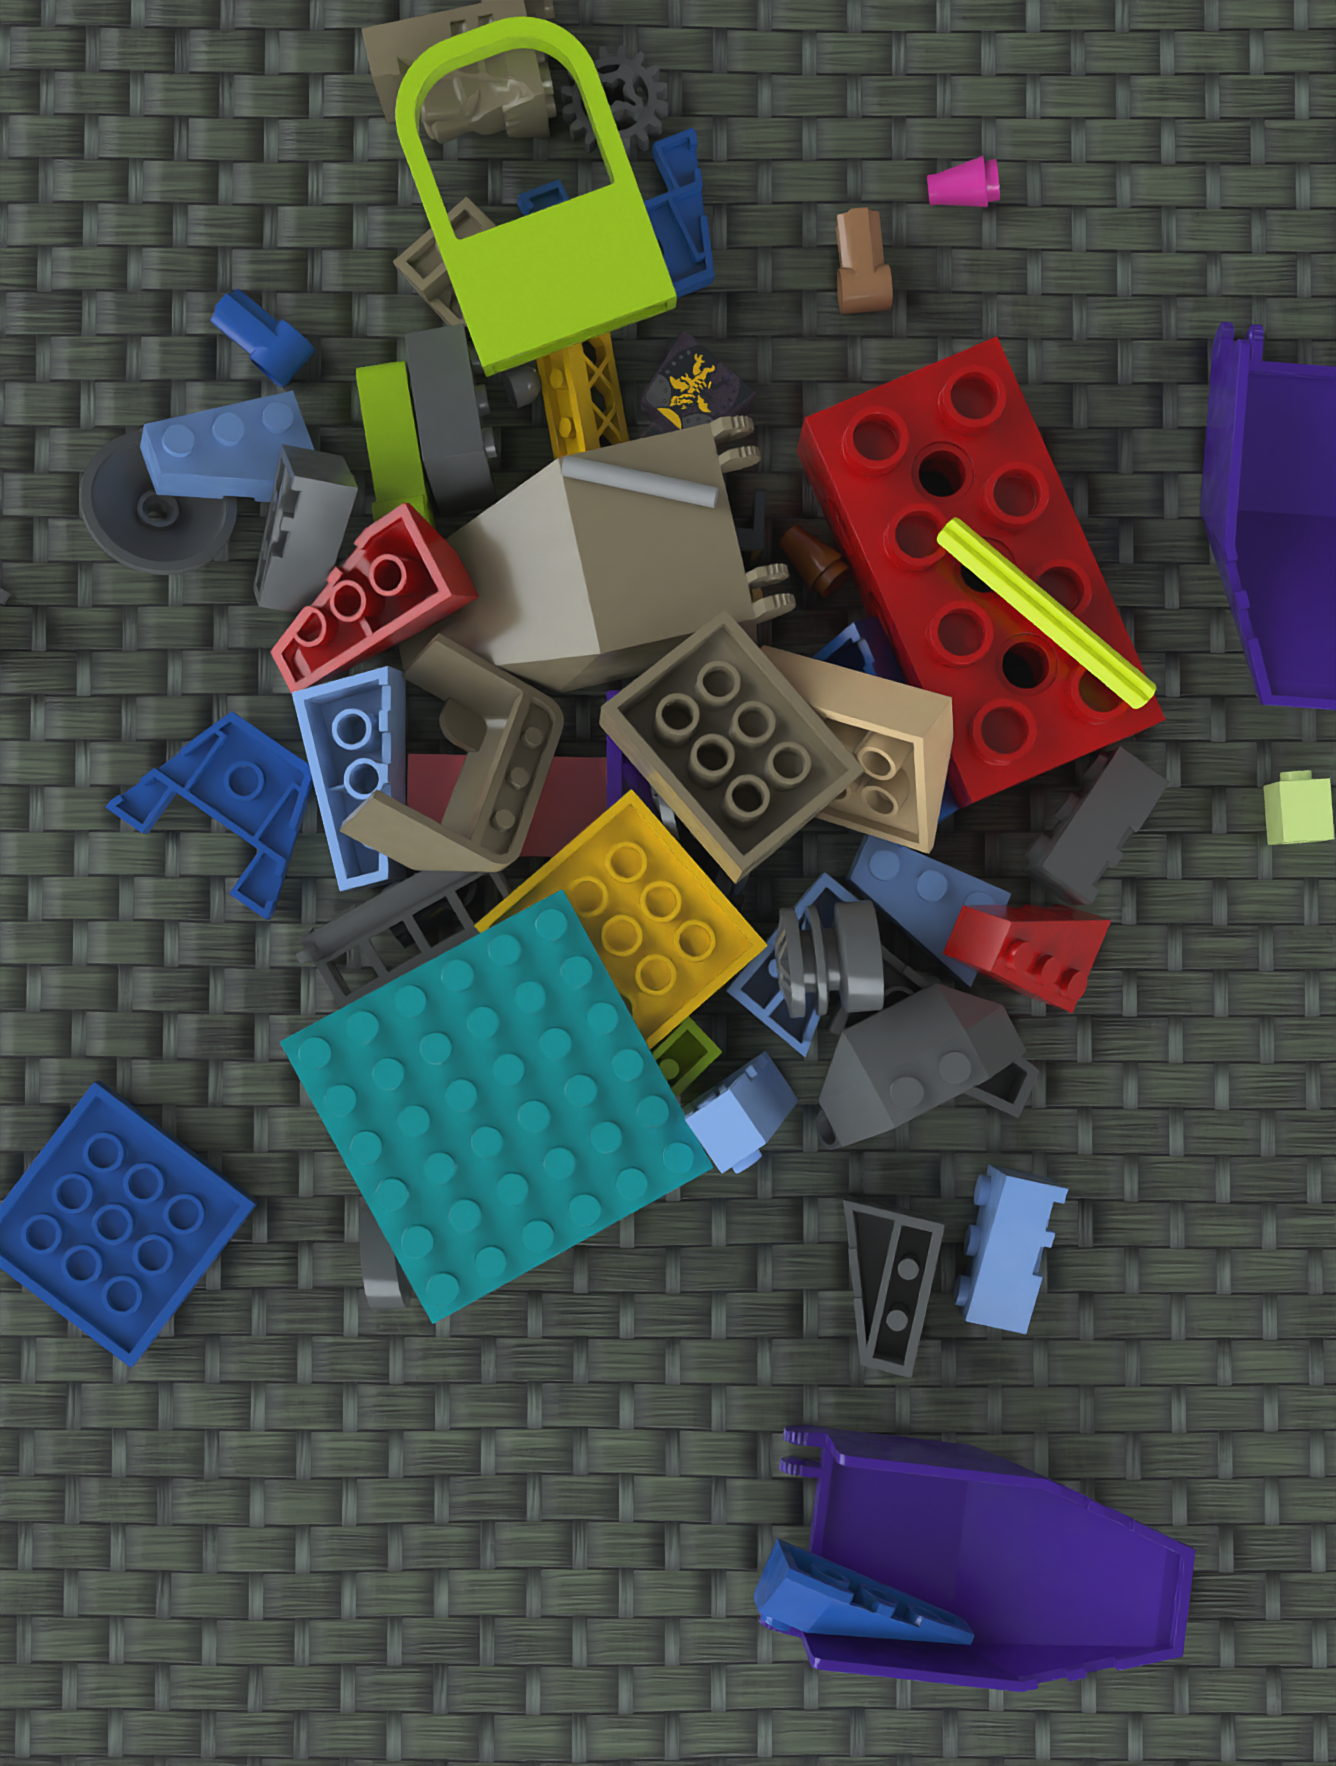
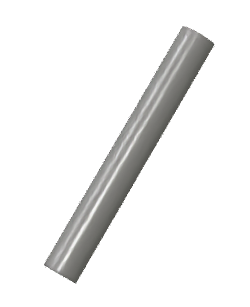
M565 455L561 468V475L565 477L715 508L719 494V487L569 455Z

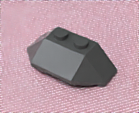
M933 983L841 1031L818 1102L841 1146L845 1147L894 1129L989 1080L1027 1051L1003 1005Z

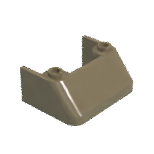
M438 633L404 669L402 677L445 701L439 717L440 728L451 743L467 751L442 822L440 824L376 789L342 822L339 831L413 870L499 872L514 862L521 853L564 727L563 713L558 704L549 696Z

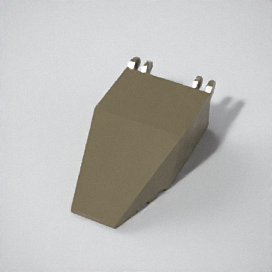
M743 415L720 417L710 423L569 455L719 487L715 508L565 477L561 475L564 457L554 460L445 539L457 552L479 597L440 622L398 643L403 670L440 633L533 688H544L545 691L563 693L642 675L724 609L758 646L756 625L792 611L796 603L793 594L790 593L764 597L754 603L751 600L749 590L780 583L789 576L786 564L783 565L782 563L757 567L745 574L722 473L740 470L757 464L762 459L758 447L749 445L747 447L743 446L727 450L718 456L716 449L717 444L751 435L754 432L753 430H755L753 420Z

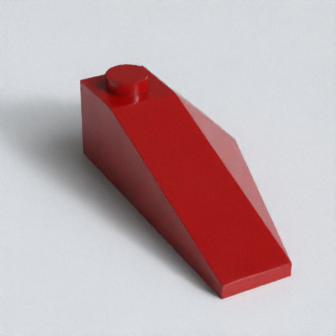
M404 502L362 531L354 542L356 548L341 567H335L326 578L328 584L311 606H305L270 651L291 694L292 692L317 686L440 622L479 597L457 552L410 503Z

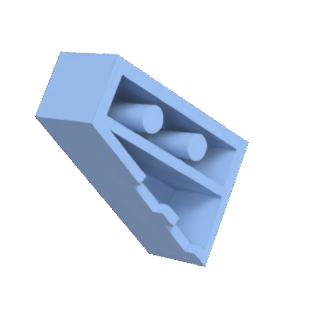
M764 1051L685 1105L683 1110L686 1122L720 1172L724 1173L732 1167L737 1174L750 1167L762 1157L759 1148L769 1141L799 1099L767 1052Z

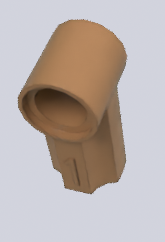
M868 207L854 208L846 213L837 215L835 223L840 268L837 271V296L840 314L891 310L893 300L892 276L889 264H884L879 211H872Z

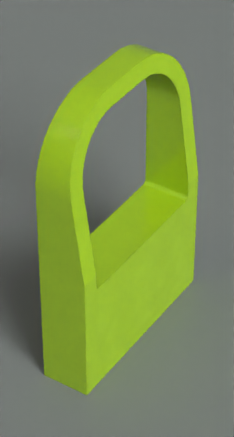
M527 16L509 17L445 39L427 49L414 61L405 74L397 95L395 109L397 133L486 377L676 308L677 295L598 72L587 50L572 34L557 24L540 18ZM527 48L544 52L562 63L573 76L586 108L611 185L464 239H457L420 139L419 119L423 102L433 85L443 76L456 69L512 49Z

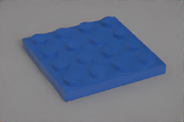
M94 1081L0 1204V1268L132 1368L151 1346L259 1201L102 1081Z

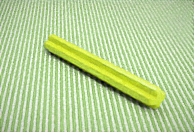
M954 517L941 530L937 541L943 548L1132 708H1141L1154 695L1157 687L1150 679L962 520Z

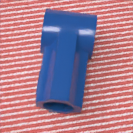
M238 288L231 293H226L216 304L214 314L210 319L217 329L250 355L249 359L260 371L283 389L316 352L312 344L294 327L282 319L279 322Z

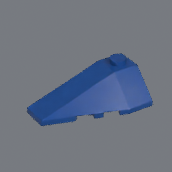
M779 1538L776 1539L753 1594L757 1610L762 1614L761 1619L768 1625L785 1632H789L792 1626L806 1633L971 1645L974 1638L973 1631L963 1617Z

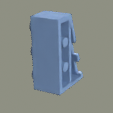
M293 390L144 424L140 443V450L157 495L222 499L223 496L252 497L254 501L259 502L271 501L282 444L314 450Z
M868 834L864 835L844 880L865 900H871L874 908L901 930L921 951L931 957L962 987L972 986L977 971L942 954L962 906L1007 905L1011 893L916 851L906 847L899 848L896 843Z
M824 872L819 875L794 905L799 930H805L806 906L816 905L823 928L832 927L835 903L859 900ZM777 926L765 940L768 946L744 966L724 990L796 1051L806 1057L821 1015H816L812 992L805 993V1017L790 1018L788 1006L782 991L779 989L775 959Z
M988 1164L986 1176L979 1175L974 1192V1204L980 1206L976 1225L970 1224L968 1226L964 1239L963 1252L965 1255H969L965 1275H958L953 1293V1304L959 1305L958 1313L965 1321L1022 1334L1027 1333L1043 1278L1042 1273H1038L1043 1248L1052 1247L1056 1234L1055 1230L1048 1228L1054 1202L1065 1203L1068 1192L1066 1187L1046 1176Z

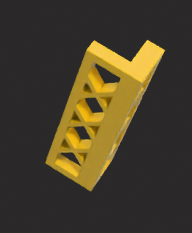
M610 332L588 340L596 351L597 362L595 365L584 354L582 342L536 359L542 382L541 389L554 460L565 455L601 448L599 438L602 434L612 445L629 441ZM593 385L604 396L606 409L603 413L592 402L590 389Z

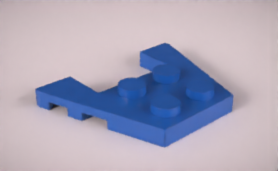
M694 128L653 143L651 154L669 192L644 201L677 298L711 285L715 277L707 215L704 214L703 182L701 169L698 168L696 153L698 144ZM560 179L519 194L517 205L526 216L565 202L569 198Z
M231 711L180 749L181 752L161 767L152 769L140 778L141 781L123 795L119 794L109 801L105 808L141 833L148 834L177 793L258 849V853L229 894L264 919L270 920L277 907L314 783L310 766L307 762Z

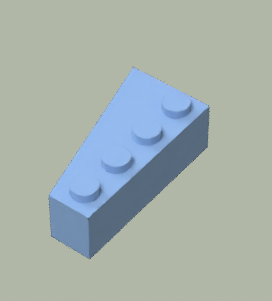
M390 666L292 692L340 892L362 891L393 883L400 879H406L405 865L339 831L342 822L376 789L406 805V679L402 677L403 671Z

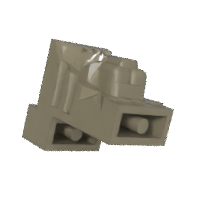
M481 0V3L362 28L372 79L387 123L396 121V100L405 74L414 61L427 49L445 39L504 18L519 16L535 17L543 20L555 18L553 1ZM527 48L512 49L461 67L443 76L430 89L421 108L420 121L424 125L427 135L433 140L436 139L440 144L452 141L472 131L481 135H490L507 130L508 137L550 138L548 118L557 117L553 99L554 91L548 62H545L544 53Z

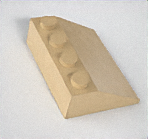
M763 645L760 650L865 769L861 776L814 817L929 854L934 846L953 742L952 697Z

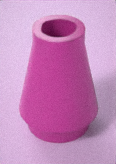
M980 156L942 172L927 175L930 206L954 205L988 208V202L1000 200L996 159L984 160V157Z

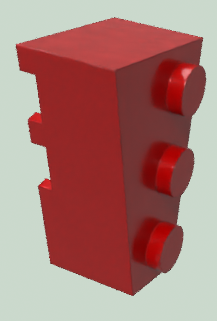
M1053 904V907L1024 905V907L1013 908L1006 905H963L942 954L1024 996L1073 1013L1078 999L1082 997L1086 990L1087 977L1111 920L1064 904Z

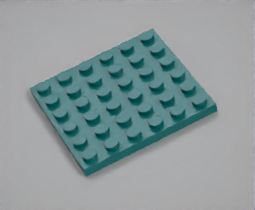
M563 889L280 1041L283 1050L432 1324L714 1168L698 1138L686 1122L682 1108Z

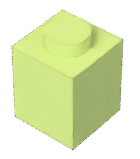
M1310 770L1280 773L1279 782L1263 786L1268 845L1312 843L1335 839L1330 778L1312 779V772Z

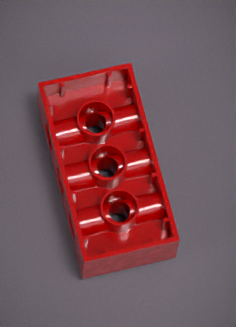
M997 336L805 417L796 452L840 553L847 557L845 563L851 568V579L868 618L878 616L907 685L952 697L953 742L946 777L959 809L1166 720L1155 694L1141 708H1132L993 589L991 592L981 593L969 588L961 576L960 566L962 563L937 541L938 534L954 517L959 518L1146 676ZM926 471L939 473L950 485L952 495L938 497L928 493L920 483L919 474ZM1005 655L1018 656L1026 662L1032 674V686L1030 689L1016 687L1007 680L1002 669Z

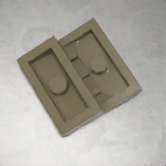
M467 197L447 213L457 239H464L496 227ZM430 228L397 257L393 263L417 293L448 326L464 323L467 339L471 337L434 233L432 228Z

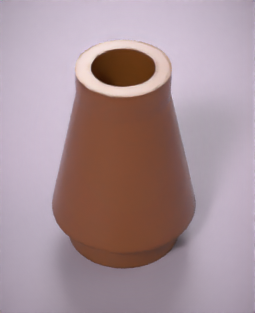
M800 524L789 529L779 541L778 546L786 553L811 593L818 592L823 598H826L833 594L847 580L851 573V568L845 563L847 559L845 555L808 533Z

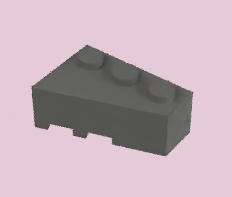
M464 323L404 334L422 458L440 516L491 507L498 502L490 458L497 457V450L492 426L484 427L483 416L490 415L485 384L477 385L475 374L484 373L474 343H468Z
M282 444L253 586L258 607L300 613L305 606L312 605L328 584L326 578L334 569L337 556L341 552L345 530L358 491L355 476L351 474L343 456Z
M1121 746L1108 751L1107 754L1099 751L1082 774L1088 779L1077 795L1072 791L1069 792L1056 808L1053 814L1054 817L1059 819L1048 836L1043 832L1039 833L1024 853L1029 862L1022 872L1069 906L1093 904L1100 893V890L1094 887L1108 866L1111 868L1117 866L1124 855L1120 851L1134 831L1140 830L1170 783Z

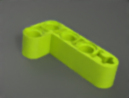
M402 360L356 368L358 393L376 502L372 503L373 521L376 522L406 502L410 503L436 530L427 473L422 458L411 377L407 362Z

